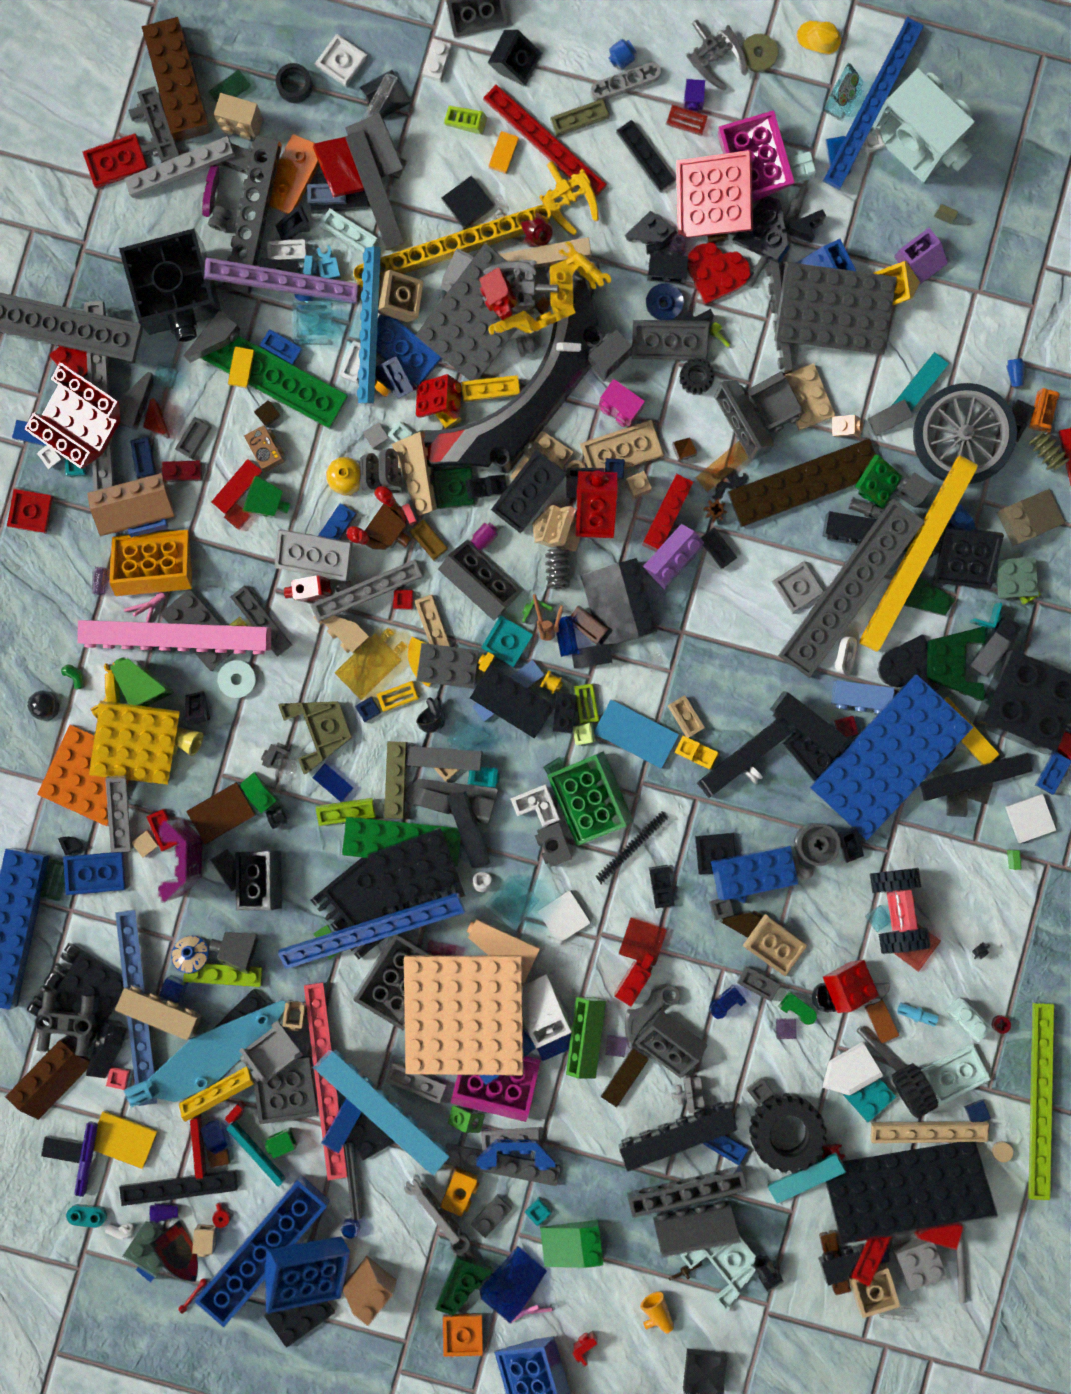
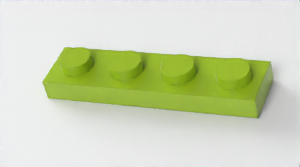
M206 963L197 972L192 974L184 973L183 982L261 987L263 967L250 966L249 973L246 974L225 964Z

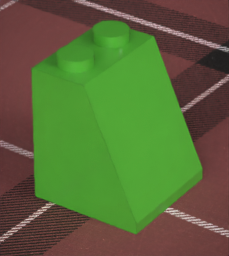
M122 657L114 661L115 665L110 667L130 705L147 707L174 693L173 689L136 660Z

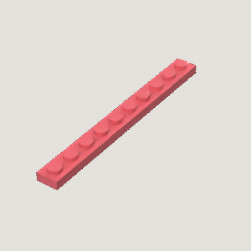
M323 982L304 985L314 1066L328 1050H331ZM314 1069L322 1138H324L339 1112L337 1091L333 1085ZM323 1145L327 1179L346 1178L344 1148L342 1147L340 1152L336 1153Z

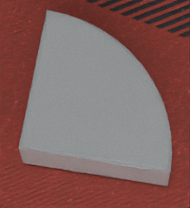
M874 983L879 996L871 1000L870 1003L881 1001L889 992L890 983Z

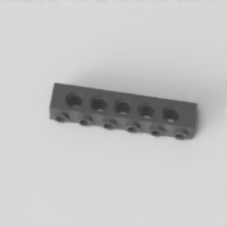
M740 1166L627 1192L632 1218L744 1192L747 1191L743 1171Z

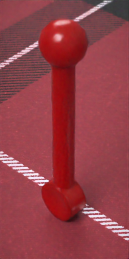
M205 1278L200 1280L199 1286L191 1294V1296L184 1303V1305H181L178 1308V1311L181 1314L186 1312V1307L196 1296V1294L200 1291V1289L203 1286L207 1285V1280Z

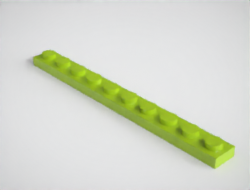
M1032 1002L1028 1198L1030 1200H1050L1054 1004Z

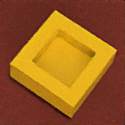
M490 652L487 655L483 654L477 663L480 665L478 669L485 673L493 662L495 655Z

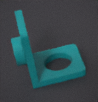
M999 602L994 605L989 622L974 618L969 623L987 629L995 628L996 623H999L1002 617V612H1000L1002 603Z

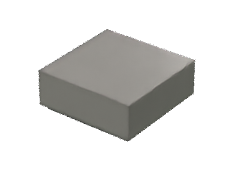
M379 422L362 432L373 449L389 440Z

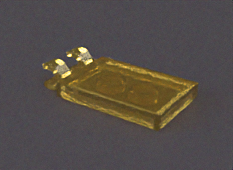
M389 627L380 637L374 633L334 672L360 700H363L403 661L399 656L408 646L401 641L392 650L386 644L395 634Z

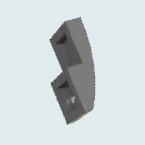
M904 399L868 418V421L877 436L912 418L913 415Z

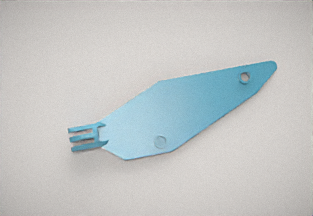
M284 1000L278 1001L191 1038L148 1080L124 1089L130 1107L132 1108L153 1098L177 1102L215 1084L241 1059L240 1056L242 1054L239 1051L241 1048L246 1049L272 1029L271 1025L278 1021L282 1015L286 1002Z

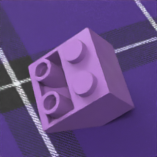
M930 227L899 249L894 256L898 263L908 262L920 284L948 264L942 244Z

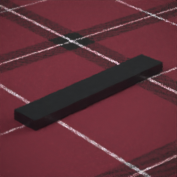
M1022 753L924 780L921 782L920 787L924 801L1033 772L1029 753Z
M236 1169L206 1173L203 1178L198 1179L195 1178V1175L119 1186L121 1206L238 1190Z

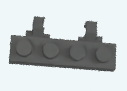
M155 86L138 91L140 103L136 104L137 107L128 110L132 122L139 118L140 120L144 119V121H147L152 138H150L151 142H148L147 145H140L143 155L149 156L154 154V156H159L161 163L179 156Z

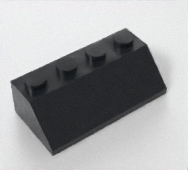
M489 665L470 696V699L534 739L555 708V705Z

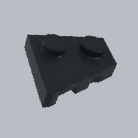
M650 210L625 237L630 242L634 239L641 240L643 244L665 246L677 234V231Z

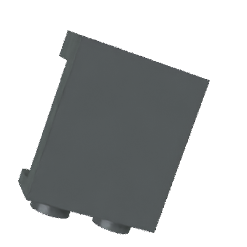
M782 371L747 390L750 397L753 398L769 432L773 431L776 433L782 430L784 424L788 422L791 424L795 423L804 414Z

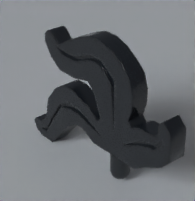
M726 467L716 475L712 474L711 476L715 480L727 478L730 482H719L716 485L715 495L712 498H719L724 488L735 489L741 486L747 479L746 473L743 472V476L737 478L735 470Z

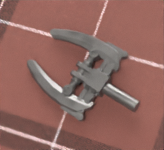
M698 19L694 20L692 25L703 40L702 46L699 49L698 47L694 48L693 53H687L686 56L693 67L709 83L721 90H726V84L709 70L708 65L713 61L717 63L719 57L721 59L724 58L723 54L727 50H732L739 63L741 73L745 76L748 70L743 49L730 25H727L725 30H719L717 32L718 35L713 37L707 34ZM726 41V46L719 49V45ZM706 54L711 55L708 59H702V57Z
M536 260L502 262L490 266L483 271L486 275L499 267L502 272H514L515 279L514 282H511V285H514L512 291L517 303L512 308V312L520 313L526 311L528 314L533 315L535 313L532 310V307L535 305L533 295L536 292H559V285L537 284L534 280ZM521 272H525V279L520 282L519 275ZM520 292L524 295V302L519 300Z

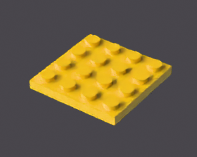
M100 701L89 775L100 777L126 776V780L168 785L179 711Z

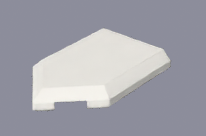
M861 1042L829 1061L822 1088L850 1096L883 1077V1074L864 1043Z

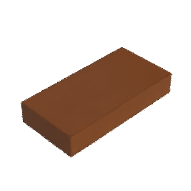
M882 999L877 1003L864 1007L880 1043H885L899 1036Z

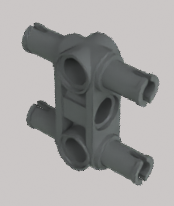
M43 991L42 1008L38 1011V1016L35 1019L36 1031L39 1033L36 1050L49 1051L50 1036L53 1033L74 1035L78 1037L75 1055L87 1056L89 1038H92L93 1030L96 1027L95 1015L93 1013L95 996L82 995L81 1012L74 1013L56 1011L54 1009L56 991ZM44 1016L49 1018V1026L44 1024ZM83 1020L89 1024L88 1030L82 1027L81 1023Z

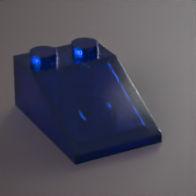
M517 1246L479 1289L481 1300L507 1322L511 1323L523 1310L547 1270L522 1248Z

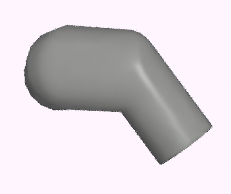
M798 855L793 856L797 877L802 880L811 878L813 876L812 869L800 866Z

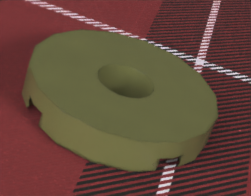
M753 34L742 44L747 67L755 73L765 72L776 62L778 47L770 36ZM758 49L762 50L764 55L762 57H757L754 54V51Z

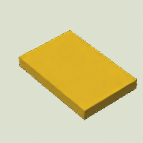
M104 1110L98 1121L94 1151L143 1169L158 1131Z

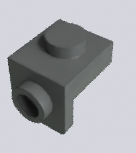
M277 742V745L271 744L269 750H265L261 757L263 761L262 766L272 768L279 752L290 755L291 752L287 750L288 746Z

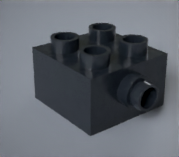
M194 228L119 248L138 323L149 335L171 330L177 342H188L197 338V322L214 318L218 311L222 313L214 280L204 279L207 254L204 243Z
M1015 650L1004 653L999 660L984 695V701L981 702L973 724L1042 754L1056 753L1064 733L1071 734V674Z

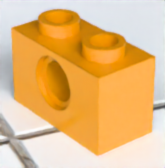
M456 1167L440 1208L462 1217L464 1211L468 1212L472 1203L469 1200L472 1193L476 1194L480 1184L477 1182L478 1176ZM461 1188L466 1191V1194L458 1196L455 1191Z

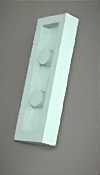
M330 208L320 222L322 228L364 253L365 248L375 246L378 242L377 237Z

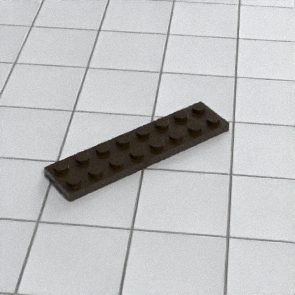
M870 438L728 491L727 493L740 527L742 528L856 485L872 458L876 455Z

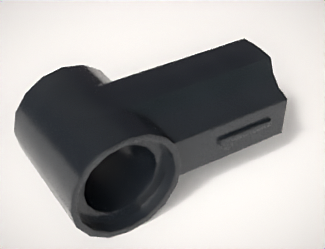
M760 1254L755 1257L753 1266L767 1292L784 1283L777 1268L773 1267L772 1262L767 1256Z

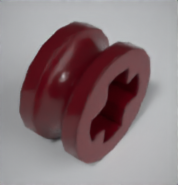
M997 1015L992 1019L991 1026L994 1031L1005 1034L1010 1031L1011 1022L1008 1018ZM1000 1020L1005 1022V1025L1002 1026L1001 1030L1000 1027L997 1026V1024L1000 1023Z

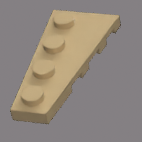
M425 431L418 432L392 444L393 449L398 454V463L418 516L436 510L433 485L430 484L429 478L431 470L427 465L426 458L428 450L424 445L423 439L426 438Z

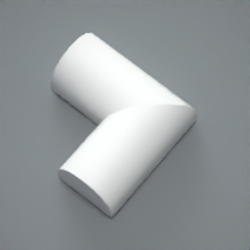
M546 784L510 798L517 816L536 810L542 827L560 820Z

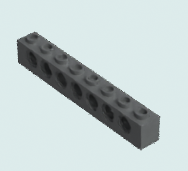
M256 135L255 141H252V158L247 163L248 177L243 182L244 196L239 201L240 215L235 220V228L237 229L235 236L231 239V247L233 248L227 261L257 266L282 144L279 140ZM262 155H267V161L264 163H260V157ZM258 174H263V180L260 182H256V176ZM254 193H259L260 195L257 201L251 200ZM250 212H255L256 214L253 220L247 219ZM246 231H251L252 233L249 239L243 238ZM246 249L248 252L247 256L240 258V252ZM223 282L224 288L228 291L251 295L252 286Z

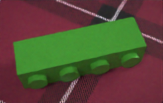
M576 997L566 1075L577 1079H596L606 1007L605 1000L595 997Z

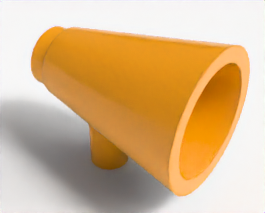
M654 1292L645 1297L640 1305V1308L650 1318L643 1322L645 1329L647 1330L657 1325L664 1333L671 1332L674 1329V1325L663 1293Z

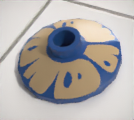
M186 936L181 938L172 949V963L178 971L192 974L205 966L209 957V949L202 938ZM190 950V954L185 956L186 951Z

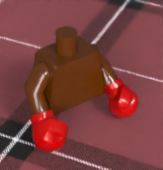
M379 486L375 489L374 494L383 505L365 530L356 526H350L346 532L347 538L351 542L366 545L376 550L393 548L397 542L406 548L412 538L404 533L407 529L405 524L407 518L404 511L396 502L392 491L385 486Z

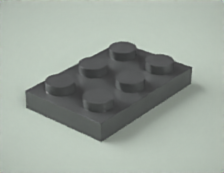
M421 643L416 681L474 689L479 650Z

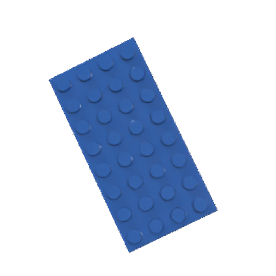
M915 674L817 778L810 788L850 826H856L858 833L868 840L971 731L973 726Z

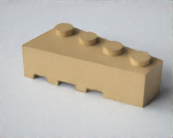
M132 985L131 988H124L115 1011L185 1040L195 1037L203 1015L189 1008L179 1007L175 1002L161 1000L160 996L153 993L145 994L139 987Z

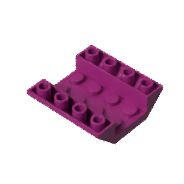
M184 819L163 821V825H160L159 835L162 837V842H178V845L175 847V857H178V865L175 866L174 872L177 878L161 882V885L158 887V896L161 897V902H167L183 896L202 877L203 840Z

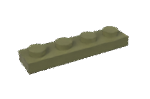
M387 741L384 818L405 819L408 742Z

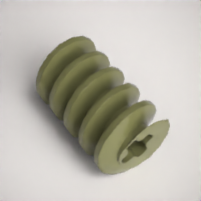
M1045 430L1032 439L1028 445H1036L1032 451H1040L1037 457H1045L1042 464L1049 463L1046 470L1053 469L1055 471L1068 462L1070 458L1063 459L1066 453H1058L1061 446L1054 447L1056 439L1049 441L1052 434H1044Z

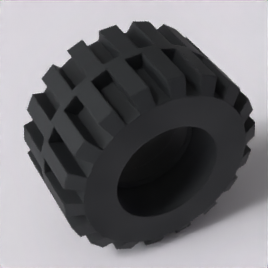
M911 1063L892 1074V1081L908 1110L917 1119L939 1107L938 1099L931 1085L917 1065Z

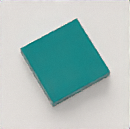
M500 615L481 649L490 652L496 658L514 668L533 634Z

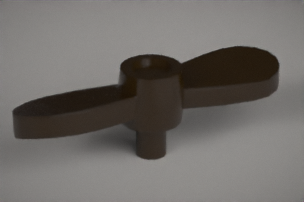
M700 1261L691 1269L687 1265L680 1268V1272L668 1277L670 1281L683 1275L688 1280L691 1278L689 1275L690 1271L703 1264Z

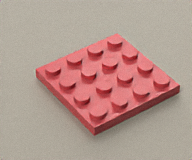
M750 150L676 161L679 239L753 230L752 152Z

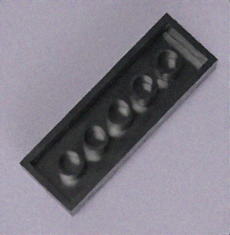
M719 1102L712 1105V1109L708 1111L701 1109L695 1111L692 1117L682 1116L675 1119L676 1123L671 1125L668 1122L657 1126L658 1130L651 1132L648 1129L640 1132V1136L632 1139V1136L622 1139L621 1144H618L627 1172L737 1131L738 1127L727 1103Z

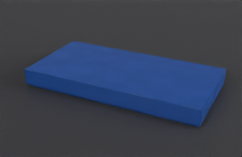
M382 314L378 316L376 353L386 361L400 355L414 384L419 386L443 358L397 319Z

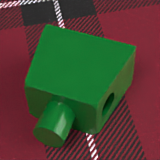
M255 476L242 512L273 518L277 510L287 514L291 503L281 500L282 490Z

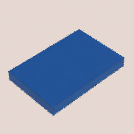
M123 852L63 857L66 895L126 890Z

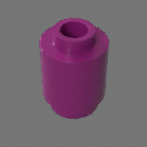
M490 522L488 525L483 523L472 535L473 538L470 541L482 551L496 539L498 529Z

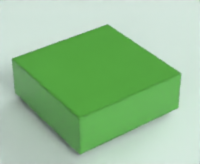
M1016 849L1007 850L1009 869H1021L1020 851Z

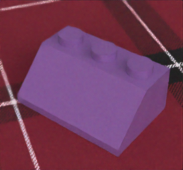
M681 524L643 567L665 590L700 552L704 542L695 531Z

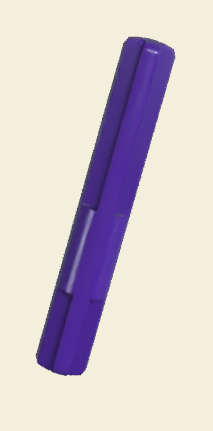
M89 1121L85 1128L74 1194L79 1197H83L86 1194L98 1128L97 1122Z

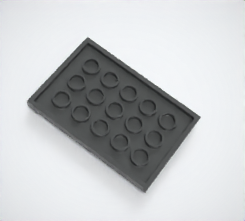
M487 243L481 247L415 335L469 381L479 380L517 331L515 327L501 333H496L494 330L493 335H490L488 331L491 324L502 320L494 311L490 312L483 301L484 296L480 291L482 286L479 279L485 276L483 271L486 268L508 261ZM504 271L503 273L508 278L511 288L514 289V285H511V282H514L515 279L514 272ZM522 273L519 275L520 282L525 279V275ZM520 292L519 300L524 302V295ZM536 292L533 295L535 305L532 307V310L545 295V292Z
M785 262L774 341L884 355L897 277Z

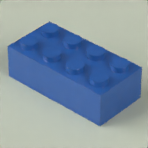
M780 846L711 861L718 899L728 900L798 884L791 846Z

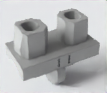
M685 1074L683 1076L685 1091H682V1085H676L677 1092H673L671 1095L673 1099H678V1105H684L683 1098H686L687 1110L690 1114L695 1113L694 1109L704 1107V1099L702 1095H692V1090L702 1089L701 1078L690 1077L688 1074Z

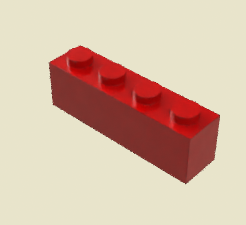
M676 473L642 546L656 552L664 544L693 481Z

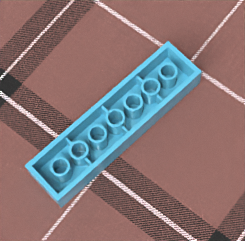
M328 1050L313 1068L425 1170L434 1176L449 1158L446 1154L447 1149L437 1141L432 1142L433 1136L423 1128L419 1130L416 1127L418 1123L412 1117L404 1116L402 1114L404 1110L394 1102L390 1104L387 1101L389 1097L382 1090L377 1089L376 1091L373 1088L375 1084L369 1078L358 1075L360 1070L351 1063L347 1065L344 1062L346 1058L339 1051Z

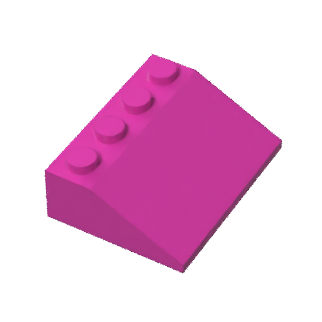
M774 110L718 127V138L723 154L748 150L752 152V202L794 184Z
M526 1056L523 1058V1075H499L487 1085H485L479 1075L458 1074L451 1104L526 1122L529 1116L541 1060Z

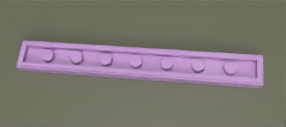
M206 258L204 279L353 304L357 303V283L213 258Z

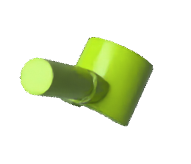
M715 322L709 329L710 335L717 337L726 347H729L730 343L720 333L722 326Z

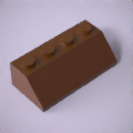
M65 1036L41 1058L5 1098L18 1111L39 1120L85 1073L90 1059L87 1056L75 1055L76 1045Z

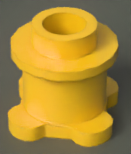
M548 670L540 687H545L554 694L555 691L559 693L564 683L561 681L562 677L558 678Z

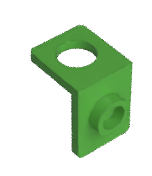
M532 600L531 604L527 603L522 612L525 614L522 619L524 624L534 606V600ZM538 600L540 607L550 612L553 611V607Z
M452 1106L448 1124L465 1133H480L485 1114L470 1113L457 1106ZM476 1118H478V1124L475 1128H473V1122Z

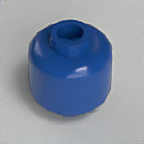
M620 39L609 48L611 56L608 59L614 67L618 65L620 69H624L635 61V54L637 52L629 39L627 41Z

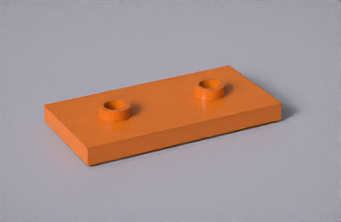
M292 134L279 159L269 207L288 215L299 205L307 189V184H310L319 166L313 149V142Z

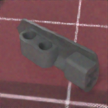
M417 779L406 788L405 800L407 803L450 815L453 813L447 796L466 791L476 821L488 825L498 789Z

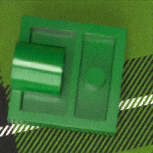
M874 455L855 488L859 490L858 494L862 498L873 502L877 507L884 508L903 476L881 456Z

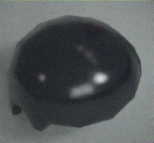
M43 690L35 692L29 697L27 702L30 714L42 721L53 719L58 714L60 707L54 695Z
M825 983L816 985L812 992L813 1005L821 1012H835L836 1008Z

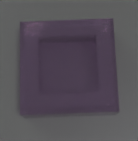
M776 1019V1038L797 1039L796 1019Z
M607 1035L605 1055L625 1057L627 1038Z

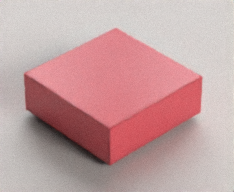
M410 504L403 505V510L410 525L417 524Z
M111 1066L106 1086L121 1090L126 1089L131 1070Z

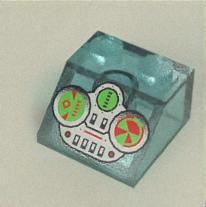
M848 63L823 109L824 112L840 121H843L845 116L849 117L855 107L852 105L854 100L858 101L864 92L861 89L864 81L852 64Z

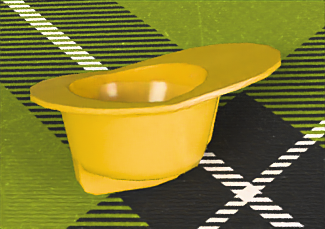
M808 21L803 23L797 31L799 44L809 50L831 54L837 51L841 45L840 33L831 22Z

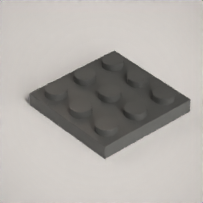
M310 1056L296 1059L265 1084L261 1080L257 1082L253 1077L259 1125L318 1115Z

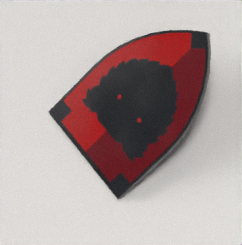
M178 1220L149 1245L163 1267L171 1275L183 1281L196 1282L198 1256L192 1253L193 1242Z

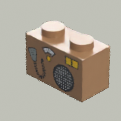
M263 425L244 435L264 472L285 462L282 458L285 455L280 445L276 446L273 441L276 437L271 428L267 430Z

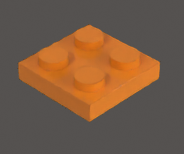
M482 1313L455 1314L454 1316L443 1314V1357L483 1356Z

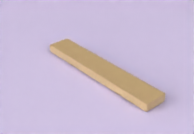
M589 237L569 241L574 245V249L578 253H582L586 258H592ZM566 242L502 253L500 255L507 261L536 260L537 263L534 265V268L554 265L567 259L562 257L558 251L563 249L568 253L569 248L565 245Z
M987 1121L871 1122L870 1140L871 1143L988 1142L989 1124Z

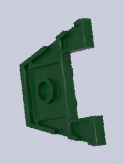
M985 627L929 640L927 679L959 691V693L965 696L973 697L974 700L984 701V683L966 682L965 675L966 643L985 644Z

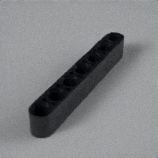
M776 719L700 779L697 784L708 798L712 797L792 733L787 728L789 724L784 720L780 722Z

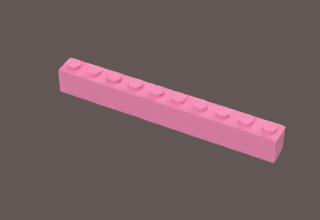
M78 620L77 643L84 644V647L96 648V644H103V648H115V645H122L121 649H133V646H140L141 650H152V646H157L159 650L171 651V647H178V651H189V648H196V652H208V649H215L216 653H227V649H234V653L245 654L246 650H253V654H265V651L271 650V627Z

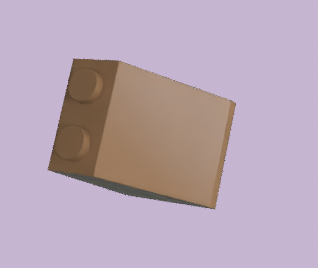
M368 1256L364 1258L343 1285V1291L352 1314L367 1326H369L392 1297L397 1282L393 1276Z

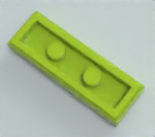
M373 798L319 805L315 808L319 826L346 822V816L366 819L376 818Z

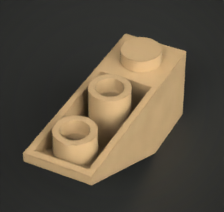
M332 616L318 622L321 626L325 624L329 628L327 632L334 639L338 637L342 641L340 646L347 653L351 651L355 654L370 639L357 623L337 616Z

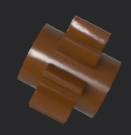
M718 498L714 503L709 500L708 505L710 507L703 508L704 511H707L705 519L711 518L712 523L716 519L722 521L723 517L721 514L725 515L728 512L723 508L726 503H719ZM714 507H717V511H720L717 515H714V511H712Z

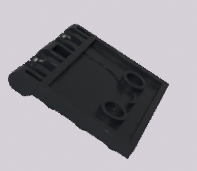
M440 827L367 854L389 914L397 912L395 906H398L400 911L405 910L403 903L410 902L411 907L416 906L414 899L417 898L420 904L433 901L432 892H435L437 899L442 898L439 890L443 888L447 889L448 896L452 895L451 885L454 886L460 898L465 896Z
M363 857L310 900L316 906L325 897L328 898L326 902L317 908L319 912L323 911L330 903L336 908L326 915L325 919L327 921L338 912L341 914L338 919L330 924L335 931L389 915L368 858ZM407 902L403 903L404 909L411 908ZM395 906L397 912L400 911L399 907ZM385 938L365 944L354 955L358 960L361 959Z
M68 943L64 949L68 954L62 952L60 956L64 961L73 965L68 969L60 963H55L54 968L66 976L64 977L60 973L51 970L44 983L56 990L54 1003L56 1011L79 1013L81 1012L82 995L95 996L93 1013L95 1015L96 1027L93 1030L92 1038H89L90 1047L97 1037L102 1018L108 1019L118 1004L124 990L123 976L74 944ZM41 985L40 987L42 993L43 991H53L46 986ZM34 996L33 1001L35 1003L31 1002L26 1010L34 1016H38V1011L42 1008L43 998ZM44 1016L43 1020L50 1024L49 1018ZM83 1020L81 1023L82 1027L88 1030L89 1024ZM68 1035L69 1037L77 1041L78 1037L74 1035Z

